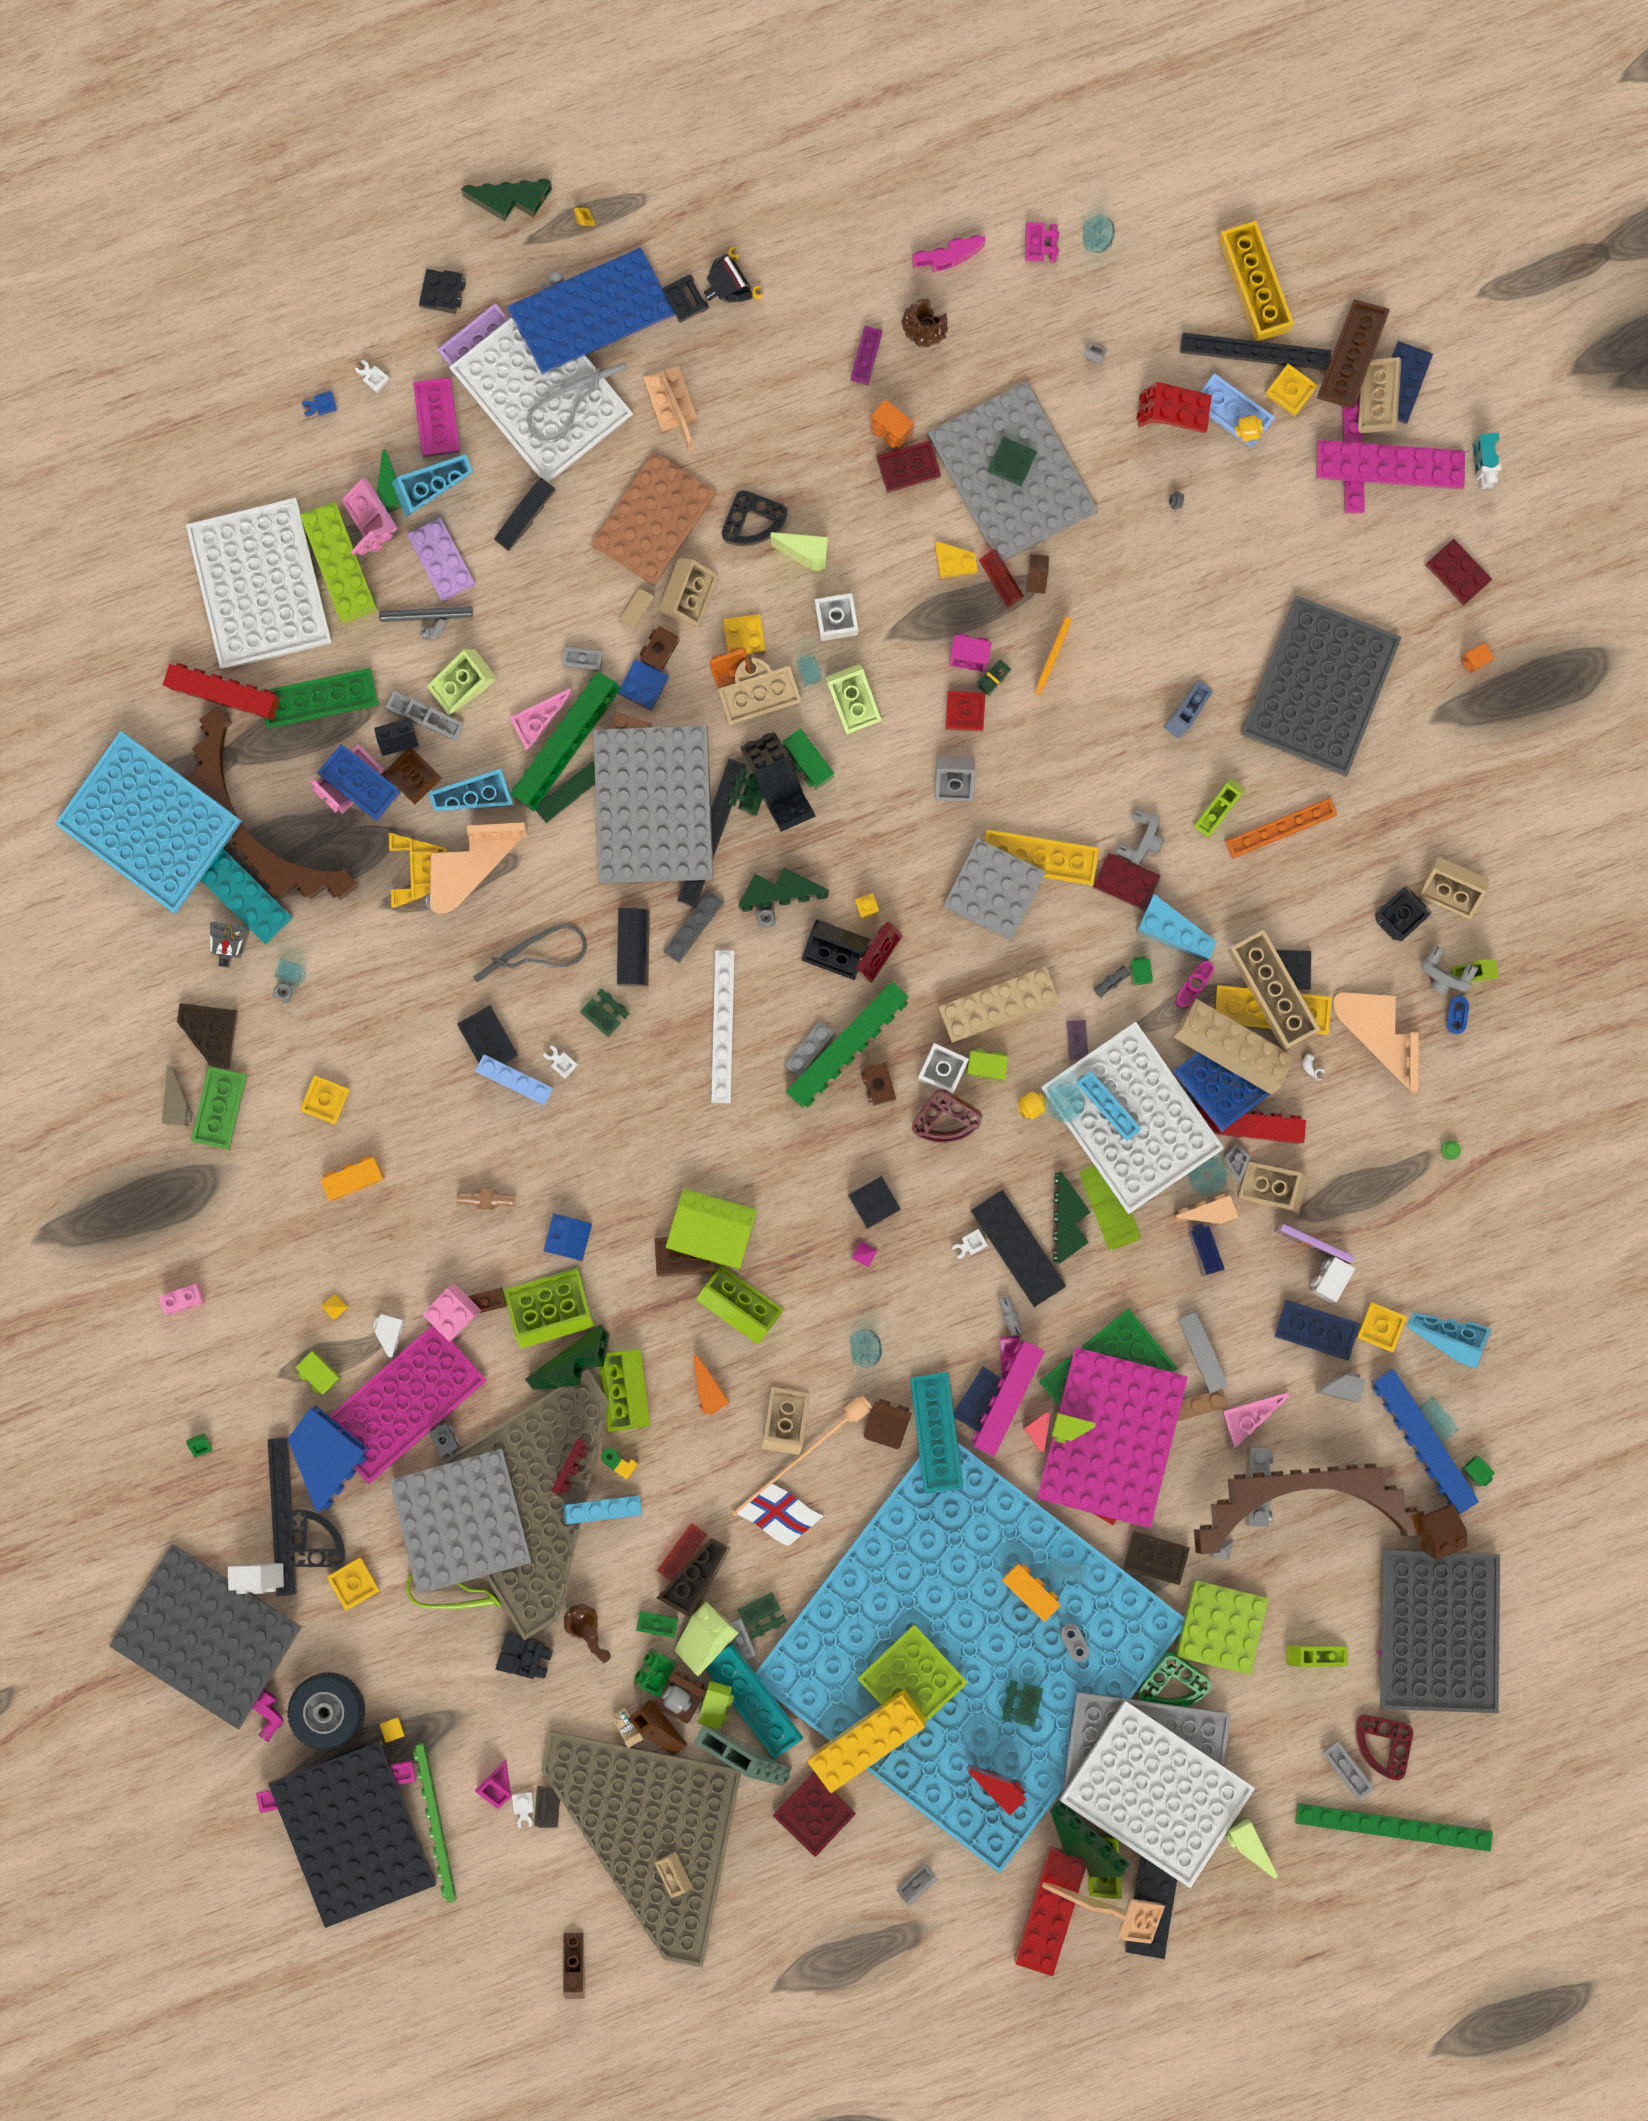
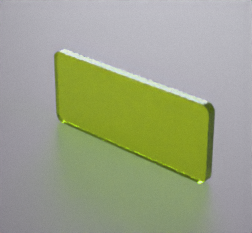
M1096 1166L1081 1171L1080 1178L1108 1249L1114 1250L1139 1240L1141 1235L1132 1212L1130 1214L1127 1213Z

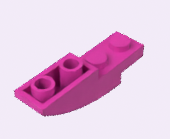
M973 235L968 239L954 238L948 241L947 249L937 248L931 252L918 251L912 254V266L917 268L931 265L932 272L952 268L977 254L985 246L986 238L985 236L980 237V235Z

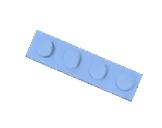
M483 1054L475 1072L542 1105H545L553 1087Z

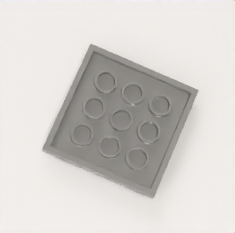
M977 838L943 907L1012 940L1046 872Z

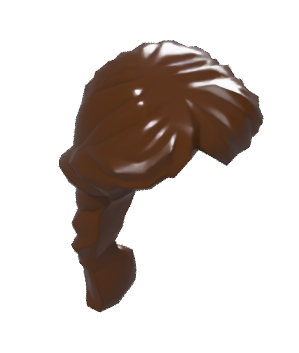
M577 1604L570 1607L564 1616V1629L566 1633L572 1637L584 1639L591 1653H594L602 1664L608 1662L611 1657L610 1652L606 1649H600L598 1645V1616L596 1610L585 1604Z

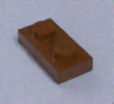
M503 1287L468 1296L480 1308V1313L507 1306Z

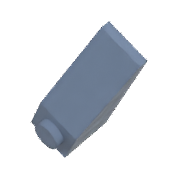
M1198 680L1173 711L1163 727L1179 738L1191 727L1213 691Z

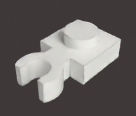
M362 360L361 363L365 366V369L359 370L356 367V373L360 376H365L363 382L376 393H379L390 378L376 366L370 369L368 363Z
M551 1045L550 1048L554 1051V1054L548 1056L544 1053L543 1056L549 1061L553 1060L554 1063L551 1067L566 1079L578 1064L564 1052L559 1056L558 1050Z
M979 1229L962 1238L964 1244H956L951 1249L960 1248L962 1253L956 1258L961 1259L967 1251H969L970 1255H973L988 1245Z
M532 1792L512 1794L514 1815L520 1814L517 1822L518 1827L522 1828V1820H527L529 1827H532L533 1819L529 1816V1813L534 1812Z

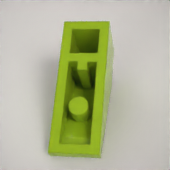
M1230 778L1194 827L1209 838L1246 789Z
M1286 1645V1665L1296 1667L1347 1666L1348 1646Z

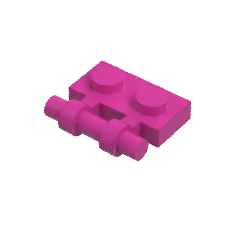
M1026 222L1025 261L1044 262V255H1049V262H1057V255H1059V248L1057 247L1059 231H1057V224H1051L1050 230H1045V223ZM1045 238L1050 239V247L1044 246Z

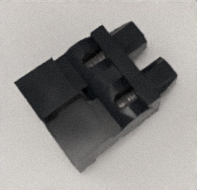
M507 1631L501 1648L504 1651L500 1652L495 1670L530 1679L535 1677L546 1678L549 1667L539 1665L540 1658L551 1660L554 1650L544 1646L545 1643L531 1638L523 1640L521 1635Z

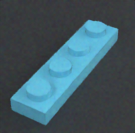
M1092 1071L1076 1083L1127 1142L1142 1130Z
M639 1495L563 1504L565 1524L642 1515Z

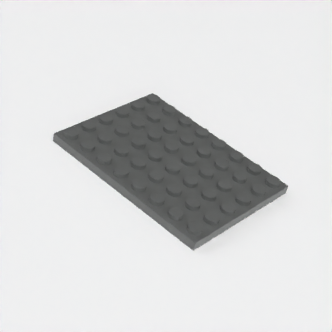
M1296 595L1240 735L1347 777L1402 637Z
M173 1544L168 1549L109 1647L236 1729H240L302 1626L249 1592L246 1594H236V1590H228V1579Z
M1382 1550L1380 1709L1499 1713L1500 1554L1452 1553L1435 1560L1423 1551Z

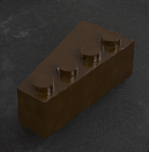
M711 1538L656 1598L688 1617H692L700 1606L731 1547L715 1538Z

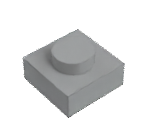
M1089 343L1084 357L1088 358L1091 362L1101 364L1107 349Z

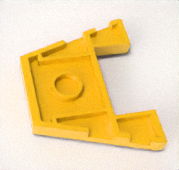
M389 833L390 851L410 850L411 889L391 890V906L396 908L425 897L430 893L431 853L448 852V849Z

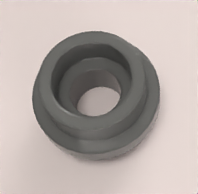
M1174 491L1169 497V505H1171L1173 510L1181 509L1184 503V494Z

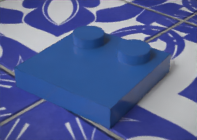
M635 659L618 694L652 711L669 676Z

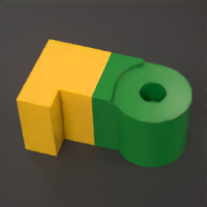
M613 1448L605 1449L601 1454L602 1462L626 1480L629 1479L639 1464L634 1459L627 1462Z

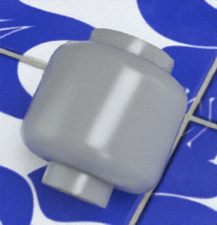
M677 1684L669 1685L662 1695V1699H664L663 1705L676 1714H679L682 1710L686 1712L692 1703L690 1701L691 1693Z

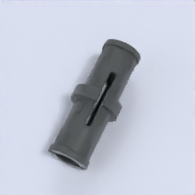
M1123 965L1113 974L1107 975L1106 979L1094 987L1093 990L1101 998L1111 989L1117 988L1118 984L1131 974Z

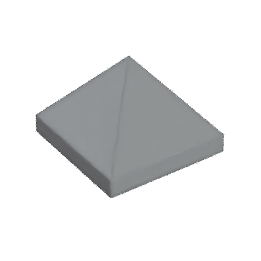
M1225 1539L1220 1546V1553H1210V1556L1229 1560L1233 1541Z

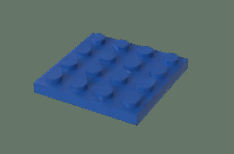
M1199 1052L1173 1071L1221 1132L1270 1095L1268 1092Z

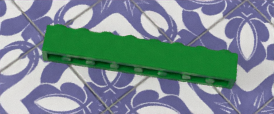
M599 671L590 679L585 690L579 694L575 704L569 708L567 715L557 725L552 736L547 739L545 746L535 756L530 767L524 771L520 781L514 785L510 795L517 802L533 812L621 690L614 680Z
M892 981L786 1090V1094L802 1109L805 1106L807 1108L810 1107L816 1100L813 1097L818 1092L822 1094L829 1087L827 1083L831 1079H837L842 1073L840 1069L844 1065L849 1066L855 1060L854 1055L858 1051H864L869 1045L867 1041L871 1037L875 1039L882 1032L880 1028L884 1024L888 1025L895 1018L893 1014L897 1010L901 1012L908 1005L907 1000L909 997Z

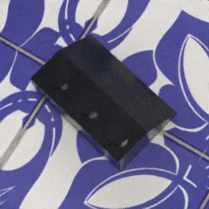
M816 919L801 961L855 981L858 973L856 970L857 963L861 957H864L870 939Z

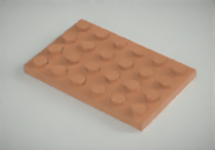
M653 452L591 543V546L655 586L715 497L716 491Z

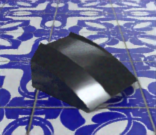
M1405 885L1375 913L1377 924L1393 940L1402 942L1432 912Z

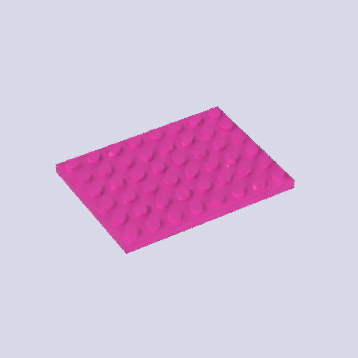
M1074 1347L1058 1413L1093 1422L1096 1425L1093 1429L1072 1441L1066 1440V1444L1054 1441L1055 1437L1052 1436L1037 1499L1151 1528L1188 1376Z

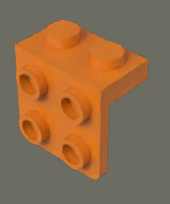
M734 648L730 650L729 654L724 656L723 654L715 655L709 661L710 670L718 689L735 683L736 669L744 660L746 662V672L753 674L747 660L745 648Z

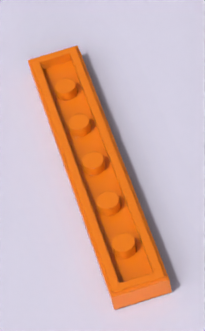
M1328 798L1226 840L1225 844L1231 858L1234 859L1336 817L1338 814L1331 798Z

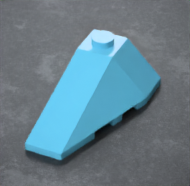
M1413 1313L1407 1325L1409 1329L1457 1362L1475 1369L1479 1364L1492 1330L1474 1322L1467 1321L1466 1324L1457 1323L1455 1319L1450 1318L1448 1321L1439 1320L1436 1316Z

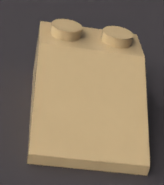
M1248 1162L1238 1198L1279 1211L1299 1215L1308 1177L1301 1172Z
M771 1387L761 1449L800 1455L803 1445L809 1393Z

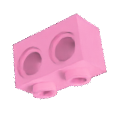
M194 1284L159 1296L164 1315H171L206 1303L200 1284Z

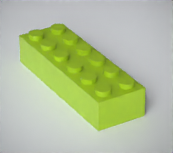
M336 502L300 514L342 624L377 612L378 609L357 554L353 555L351 552L354 547Z

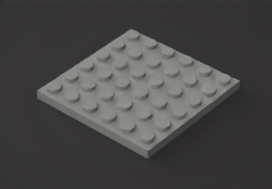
M503 1449L389 1480L418 1595L532 1563Z

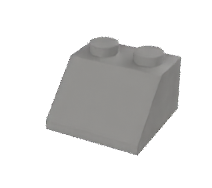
M937 756L935 800L973 802L975 757Z
M1346 1372L1345 1375H1338L1318 1387L1316 1393L1352 1402H1360L1365 1379H1361L1360 1374Z

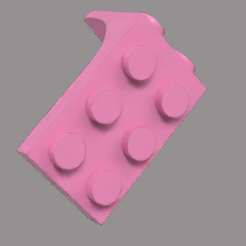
M366 478L360 479L341 500L363 536V539L351 551L353 555H364L369 551L376 552L383 547L382 544L391 539L393 533L398 529Z
M359 744L351 750L352 753L377 773L383 774L385 770ZM323 778L317 781L314 779L310 781L313 784L311 789L321 799L325 797V802L335 813L339 810L343 814L353 804L352 801Z

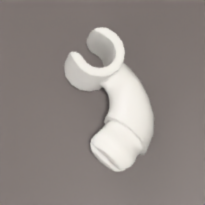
M1306 1053L1302 1059L1304 1070L1313 1076L1314 1080L1321 1081L1322 1079L1318 1078L1316 1074L1317 1072L1325 1074V1071L1323 1069L1315 1070L1313 1068L1314 1056Z

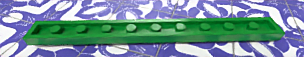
M1297 1803L1296 1824L1491 1852L1493 1831Z

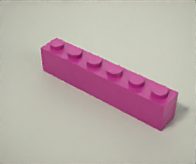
M1022 1341L1021 1344L1017 1343L1013 1352L1016 1355L1013 1361L1009 1360L1005 1368L1007 1374L1004 1379H1000L996 1387L999 1391L989 1401L988 1406H990L988 1414H983L980 1420L982 1426L979 1432L975 1431L971 1439L974 1442L973 1447L994 1457L1045 1353L1044 1350L1026 1341Z

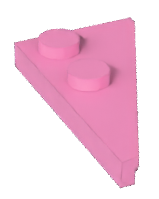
M570 688L510 717L526 751L530 750L572 695Z
M1286 1392L1222 1411L1233 1447L1235 1448L1240 1445L1273 1411L1281 1406L1289 1397V1393Z

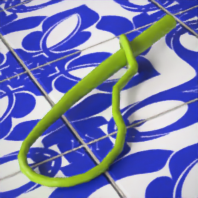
M412 1573L406 1582L408 1598L415 1605L422 1608L464 1609L493 1604L499 1608L502 1607L499 1598L494 1596L489 1590L469 1588L462 1583L457 1585L468 1592L486 1593L489 1597L459 1603L422 1604L416 1601L410 1592V1582L413 1578Z

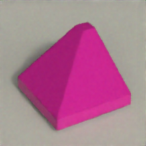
M860 1241L851 1259L869 1267L877 1250Z

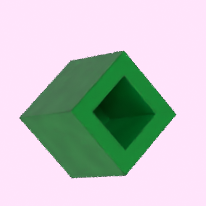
M1145 956L1133 958L1134 961L1129 963L1132 986L1151 984L1153 976L1150 959H1145Z
M1476 1455L1461 1468L1477 1486H1487L1493 1480L1492 1476L1495 1474L1482 1458Z

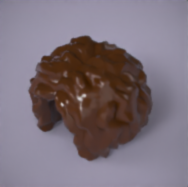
M925 298L919 299L915 305L911 304L909 308H906L901 320L906 337L910 341H914L918 347H930L931 345L939 344L941 340L946 339V333L948 332L947 314L934 316V311L930 307V301Z

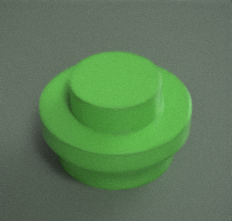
M1450 1140L1442 1145L1441 1152L1446 1159L1453 1160L1459 1157L1461 1147L1456 1141Z

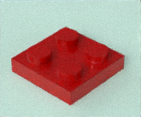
M948 691L945 729L983 732L986 693Z

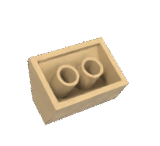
M678 558L659 611L673 619L699 627L718 575L693 559Z
M1437 856L1427 874L1418 897L1471 920L1487 892L1490 879Z

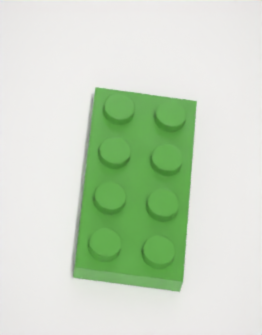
M208 1067L191 1142L230 1150L246 1084V1074Z

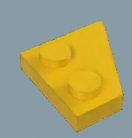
M938 541L935 542L940 579L978 573L975 553Z

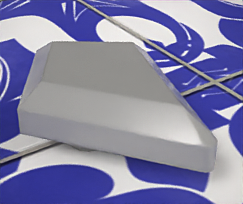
M1235 1144L1223 1159L1237 1182L1240 1183L1251 1156Z

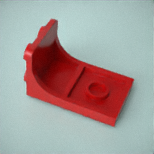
M1156 382L1144 389L1139 395L1140 409L1136 416L1138 427L1161 423L1205 433L1208 430L1212 395Z

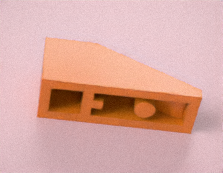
M696 1354L693 1358L698 1396L701 1402L699 1407L704 1414L708 1413L711 1416L730 1402Z

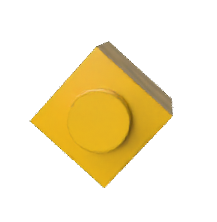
M873 893L855 899L860 920L879 914Z

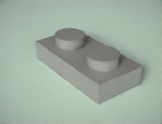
M565 647L562 666L600 672L603 652Z
M742 1618L731 1622L730 1624L736 1629L738 1634L730 1644L733 1643L745 1660L756 1656Z
M924 1864L896 1891L910 1907L938 1878Z

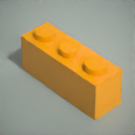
M366 1156L359 1160L360 1163L356 1165L350 1163L341 1167L342 1171L337 1173L331 1171L324 1174L325 1178L320 1179L328 1200L333 1202L385 1180L377 1158Z
M1016 1563L1001 1580L1034 1613L1046 1622L1061 1606L1058 1603L1060 1598L1052 1591L1048 1593L1044 1589L1046 1585L1038 1577L1034 1580L1029 1575L1032 1571L1024 1563L1021 1566Z

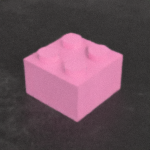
M453 1284L422 1315L450 1342L459 1336L481 1310L456 1284Z

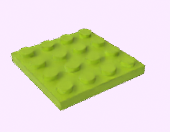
M1194 1579L1176 1651L1177 1656L1251 1675L1269 1598Z
M915 1624L857 1677L860 1683L881 1705L905 1689L927 1720L933 1717L968 1683Z

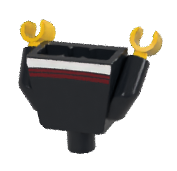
M734 247L729 249V254H723L712 263L709 271L710 274L707 276L711 287L704 291L709 301L716 296L728 303L744 302L752 298L760 300L763 294L757 295L755 291L761 289L760 286L754 287L753 291L750 290L752 287L736 263L739 260L740 253L733 255L736 250Z

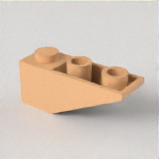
M1225 1194L1213 1197L1214 1202L1207 1204L1205 1200L1195 1204L1197 1208L1189 1210L1188 1207L1178 1210V1215H1175L1174 1218L1221 1224L1238 1218V1214L1231 1196L1225 1197Z

